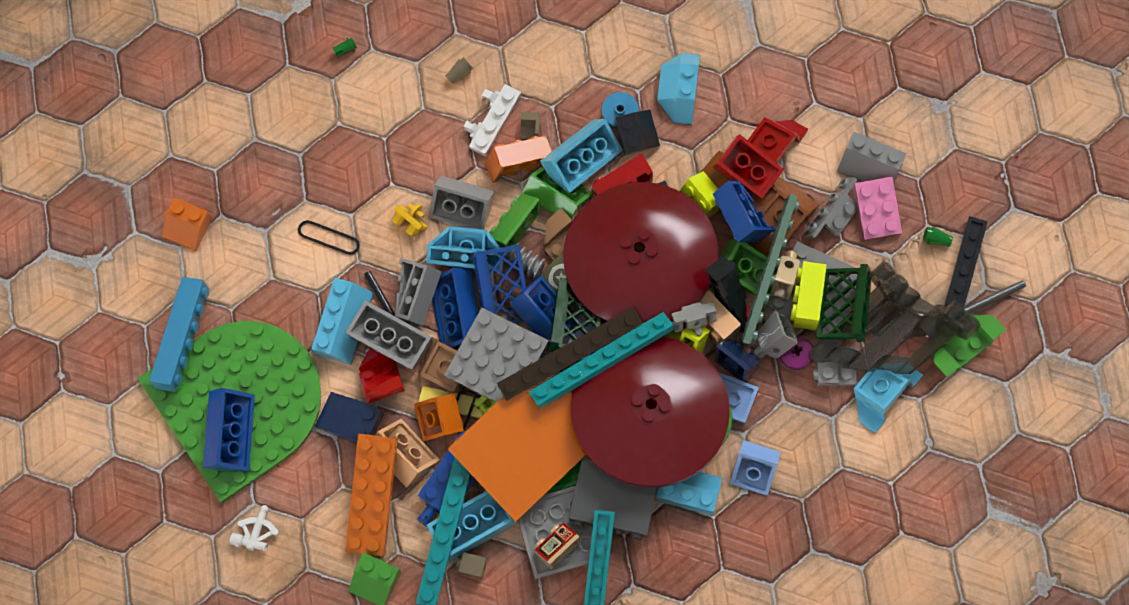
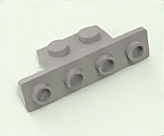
M846 177L840 181L837 190L829 196L826 205L818 211L815 220L807 226L804 237L816 238L824 226L834 236H839L858 210L857 203L847 195L854 186V183L857 182L855 177Z

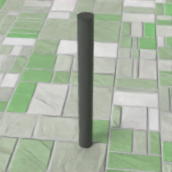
M1021 280L958 310L957 314L960 318L1026 287V283Z

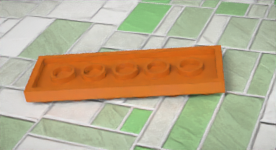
M358 434L345 552L359 554L364 552L368 555L385 556L398 438Z

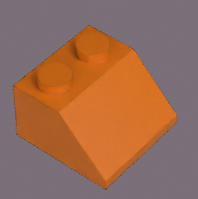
M173 198L165 215L162 238L197 251L212 217L207 210Z
M455 393L434 397L414 404L423 442L464 431Z

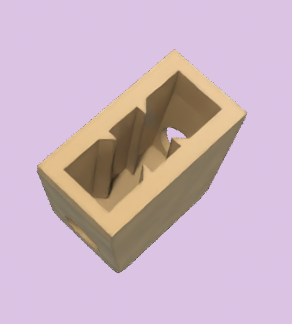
M786 251L785 256H781L782 259L779 268H777L776 278L770 293L771 296L789 300L800 263L796 259L797 253L794 251Z

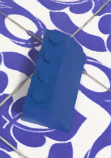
M452 268L442 273L433 296L439 340L455 350H458L479 313L471 269Z
M226 388L209 391L203 468L218 471H249L254 394Z

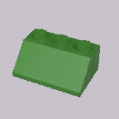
M543 167L530 176L522 192L523 194L538 198L540 205L546 211L553 214L562 208L572 221L593 195L592 192L581 185L567 193L548 176Z
M521 194L519 198H514L510 205V210L502 214L498 226H494L489 232L500 247L515 245L519 242L541 212L540 200L526 194Z

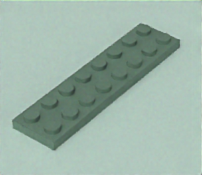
M789 194L786 197L740 340L742 345L748 346L756 340L758 331H755L756 325L761 324L764 315L761 310L763 306L767 305L770 294H767L768 288L773 286L776 278L773 272L774 269L779 268L782 257H779L780 251L785 249L788 240L785 238V235L791 230L794 220H791V216L797 212L799 202L796 201L797 195Z

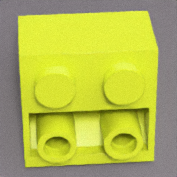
M704 171L688 178L679 190L697 203L708 219L720 209L713 196V193L718 188Z

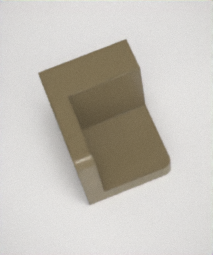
M521 112V140H528L533 136L540 137V113Z

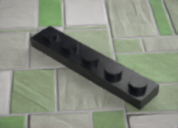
M971 216L968 217L944 306L957 310L965 307L988 221Z

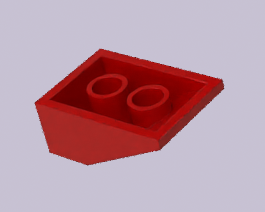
M740 134L734 138L713 166L716 171L728 180L740 181L746 191L759 199L765 196L784 171L781 166Z

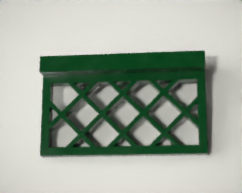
M860 264V268L826 269L820 319L817 326V340L856 339L857 342H865L872 282V271L868 264ZM851 274H857V279L852 283L846 279ZM829 275H838L840 277L833 284L828 281ZM844 281L848 286L839 292L835 287ZM853 289L855 296L848 300L844 295ZM834 290L838 295L829 301L826 298L827 294ZM842 298L846 303L837 309L833 304ZM851 306L853 313L846 317L842 312ZM832 307L836 312L827 318L824 315L825 311ZM840 315L844 321L836 327L832 321ZM828 324L834 328L831 332L822 334L823 328ZM849 324L851 326V333H842L840 329Z
M566 278L559 279L549 352H554L566 345L563 344V340L567 337H570L572 340L577 339L574 333L579 330L583 334L588 333L584 328L588 324H591L594 328L599 327L601 324L600 318L597 316L591 318L586 312L587 309L580 306L577 297L574 299L570 295L569 290L572 289L569 283H567ZM574 305L579 311L571 314L567 308ZM581 314L587 319L582 324L576 319ZM572 321L577 327L569 330L565 324Z

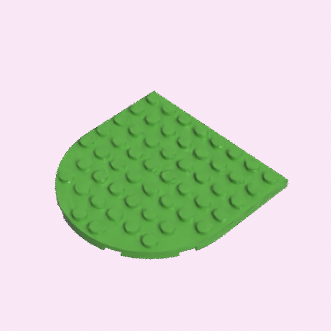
M255 321L232 322L211 329L193 341V348L189 351L187 357V367L184 368L182 373V383L178 386L177 392L155 389L149 382L153 368L137 378L221 503L294 454L304 444L305 439L313 430L320 412L321 386L314 361L308 351L295 337L267 323ZM226 388L255 395L250 466L247 472L218 471L203 468L209 391Z

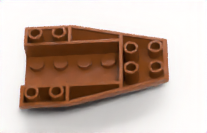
M718 151L701 170V172L704 171L718 189L730 181L713 168L714 164L723 154L721 151ZM778 177L762 199L751 193L749 195L754 200L752 204L756 210L764 213L765 216L762 218L768 226L773 225L775 229L777 228L786 197L789 194L798 196L796 200L799 202L797 212L791 216V220H794L791 230L785 235V238L789 239L803 221L810 218L819 207V204L790 182ZM775 231L761 242L747 243L760 253L768 256Z

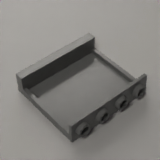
M585 455L580 466L569 522H573L572 525L577 527H584V525L592 526L593 529L595 509L615 512L613 534L623 536V533L630 534L631 538L642 540L643 537L647 538L657 488L633 486L613 479L598 469Z

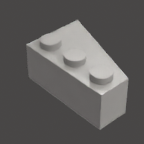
M400 258L399 264L402 265L401 275H398L400 291L397 293L395 316L423 326L441 271L428 265Z

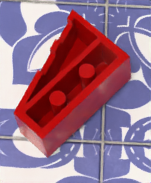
M641 153L606 176L596 179L592 184V192L596 197L600 193L619 185L635 182L652 183L653 171Z

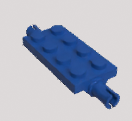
M449 451L417 495L426 502V508L417 518V521L421 523L426 517L422 524L427 527V524H429L434 515L441 510L454 461V456ZM472 475L470 478L467 492L470 490V488L476 481V479Z

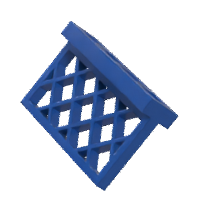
M519 245L472 252L481 308L497 314L501 308L508 313L506 320L512 323L524 322L522 318L513 315L514 308L509 312L502 307L508 297L512 300L514 299L510 294L516 286L522 291L526 288ZM515 250L516 258L512 263L503 258L508 251ZM494 253L500 258L494 266H491L487 263L486 255ZM501 260L510 265L505 274L496 269ZM513 267L519 271V277L515 282L507 277ZM494 271L503 276L497 285L490 282V276ZM505 278L513 283L508 293L499 288ZM497 289L505 294L500 304L493 300V295Z

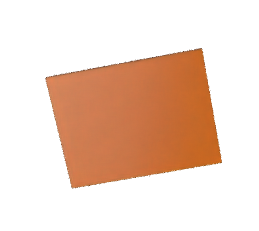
M554 374L507 401L503 396L448 448L449 452L515 522L585 456V453L578 444L572 426V393H566L541 409L538 408L529 394L530 390L555 376Z

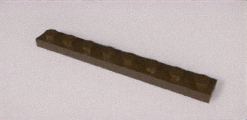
M633 307L496 384L507 401L642 325L643 322Z

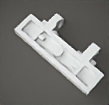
M504 84L500 92L495 91L493 93L487 89L484 90L482 99L489 100L491 109L482 123L479 122L478 125L475 123L471 124L468 120L466 121L464 130L471 133L470 137L473 138L469 149L486 157L521 96L520 91Z

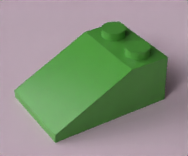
M729 239L720 258L724 255L728 260L735 262L738 267L737 272L741 277L740 282L744 287L742 290L755 296L767 256L745 242ZM774 269L773 275H776L777 269ZM772 287L768 288L767 294L771 293Z

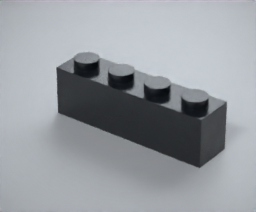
M723 255L705 270L713 295L741 323L740 332H743L747 312L745 299L747 297L742 291L744 287L740 282L741 277L737 272V265L733 260H728Z

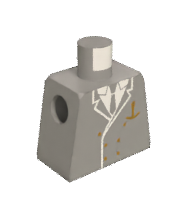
M774 311L758 331L757 338L760 345L754 352L759 358H763L766 354L773 358H779L795 346L798 342L789 317Z

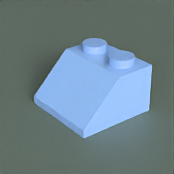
M743 440L730 484L768 496L781 452Z

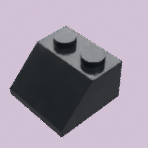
M651 110L615 117L614 122L624 156L660 146Z

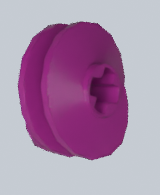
M795 335L798 343L781 355L780 360L785 367L791 370H801L811 364L814 357V349L808 339ZM794 350H798V352H800V355L796 356L794 354Z

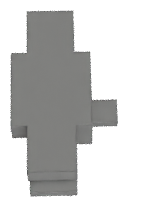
M698 302L681 307L682 311L672 313L674 321L672 324L676 333L683 331V323L686 322L688 330L694 328L696 335L700 336L703 334L701 326L707 324V319L709 323L717 321L715 316L717 313L713 302L703 305Z

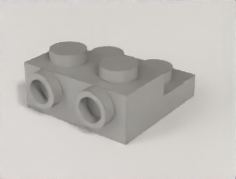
M836 345L816 346L813 362H816V369H813V380L817 381V387L857 385L855 347H836Z

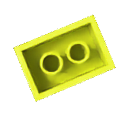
M803 261L802 267H798L795 284L799 285L795 286L793 302L796 304H793L790 321H794L793 327L809 330L817 329L820 319L826 264Z

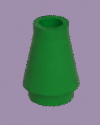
M932 226L926 228L923 241L929 245L950 247L953 236Z

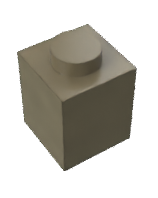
M463 552L462 557H458L456 568L459 569L458 572L461 575L483 580L487 558Z

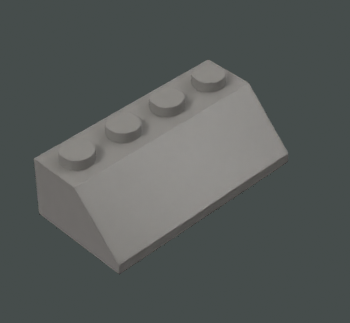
M366 300L345 332L347 335L410 370H413L425 358L434 343L431 336Z

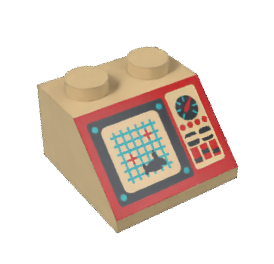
M565 523L555 525L550 530L551 535L546 539L543 537L535 544V553L551 570L580 544V537Z

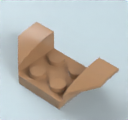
M562 208L554 213L547 220L544 250L552 261L564 251L565 239L572 224L571 218Z
M432 337L434 343L425 358L419 363L420 376L452 393H457L461 385L444 376L457 350ZM463 386L462 391L469 390L468 388Z

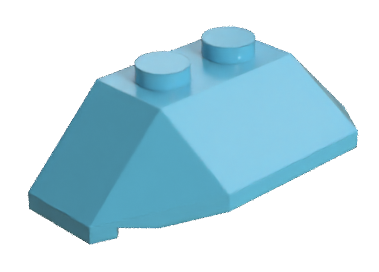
M681 53L661 65L657 102L673 123L692 125L700 55Z
M449 226L427 244L426 263L475 269L472 252L501 247L488 230ZM494 253L486 255L487 263L491 266H494L500 258ZM503 260L496 267L498 271H502Z

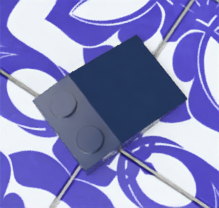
M731 339L719 343L716 348L714 361L738 380L747 382L759 368V358L751 352L747 353L743 349V345L736 340L733 342Z
M331 392L315 427L357 445L358 434L375 435L384 414L381 409L370 404Z

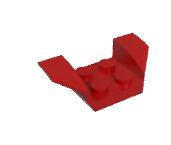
M764 117L748 141L774 162L778 163L794 140L797 142L801 141L808 128L794 120L773 121Z
M369 348L359 367V377L367 403L369 404L404 392L396 362Z

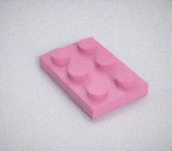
M893 177L854 183L863 239L902 233Z

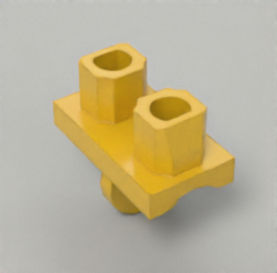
M409 203L408 209L403 205L395 206L394 210L396 212L392 221L399 226H402L405 220L410 222L405 229L410 236L415 237L421 230L425 231L428 227L419 219H422L425 215L421 212L423 206L420 203L415 206Z

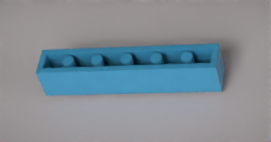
M182 277L149 379V382L155 389L177 392L178 386L182 383V373L188 364L187 357L189 351L193 348V338L199 328L200 316L204 312V302L209 296V287L204 280Z

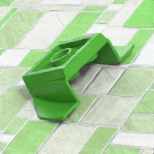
M967 315L961 317L933 340L934 364L948 377L955 370L958 371L985 350L995 338L1006 331L1005 327L994 316Z

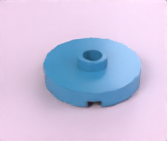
M623 92L611 94L602 105V116L612 128H616L615 117L639 112L638 103L634 97ZM621 107L624 110L619 112L617 109Z

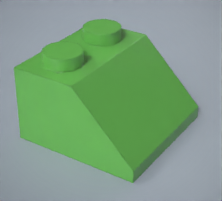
M363 552L354 571L348 592L376 605H386L401 571L399 568Z

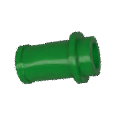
M346 38V41L332 47L337 58L351 50L355 51L354 49L357 46L352 38Z

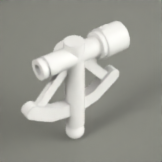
M266 505L261 506V511H259L257 518L250 517L238 522L239 527H243L245 536L232 533L229 541L231 545H235L238 548L240 546H247L246 548L254 551V548L263 551L267 550L268 543L260 541L271 535L278 536L279 531L271 522L265 520L266 512L268 511ZM255 524L250 536L247 525ZM262 526H265L270 530L266 534L259 537Z

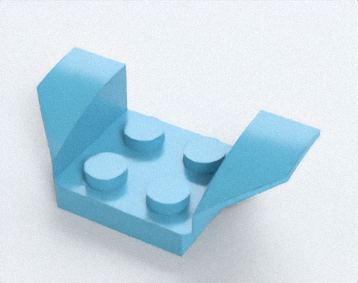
M877 360L854 388L860 423L876 433L886 421L884 415L905 388L908 385L913 388L923 374L909 364H886L883 361Z

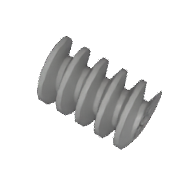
M526 246L520 249L523 272H527V277L529 278L533 276L534 281L541 274L545 259L543 258L541 261H538V254L531 257L532 250L526 254ZM515 250L508 251L503 258L512 263L516 258Z

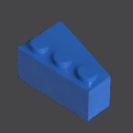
M728 181L713 193L715 202L724 215V220L729 224L733 237L738 242H761L776 230L773 225L769 227L762 218L765 216L762 211L758 212L753 206L752 202L754 200L740 181Z

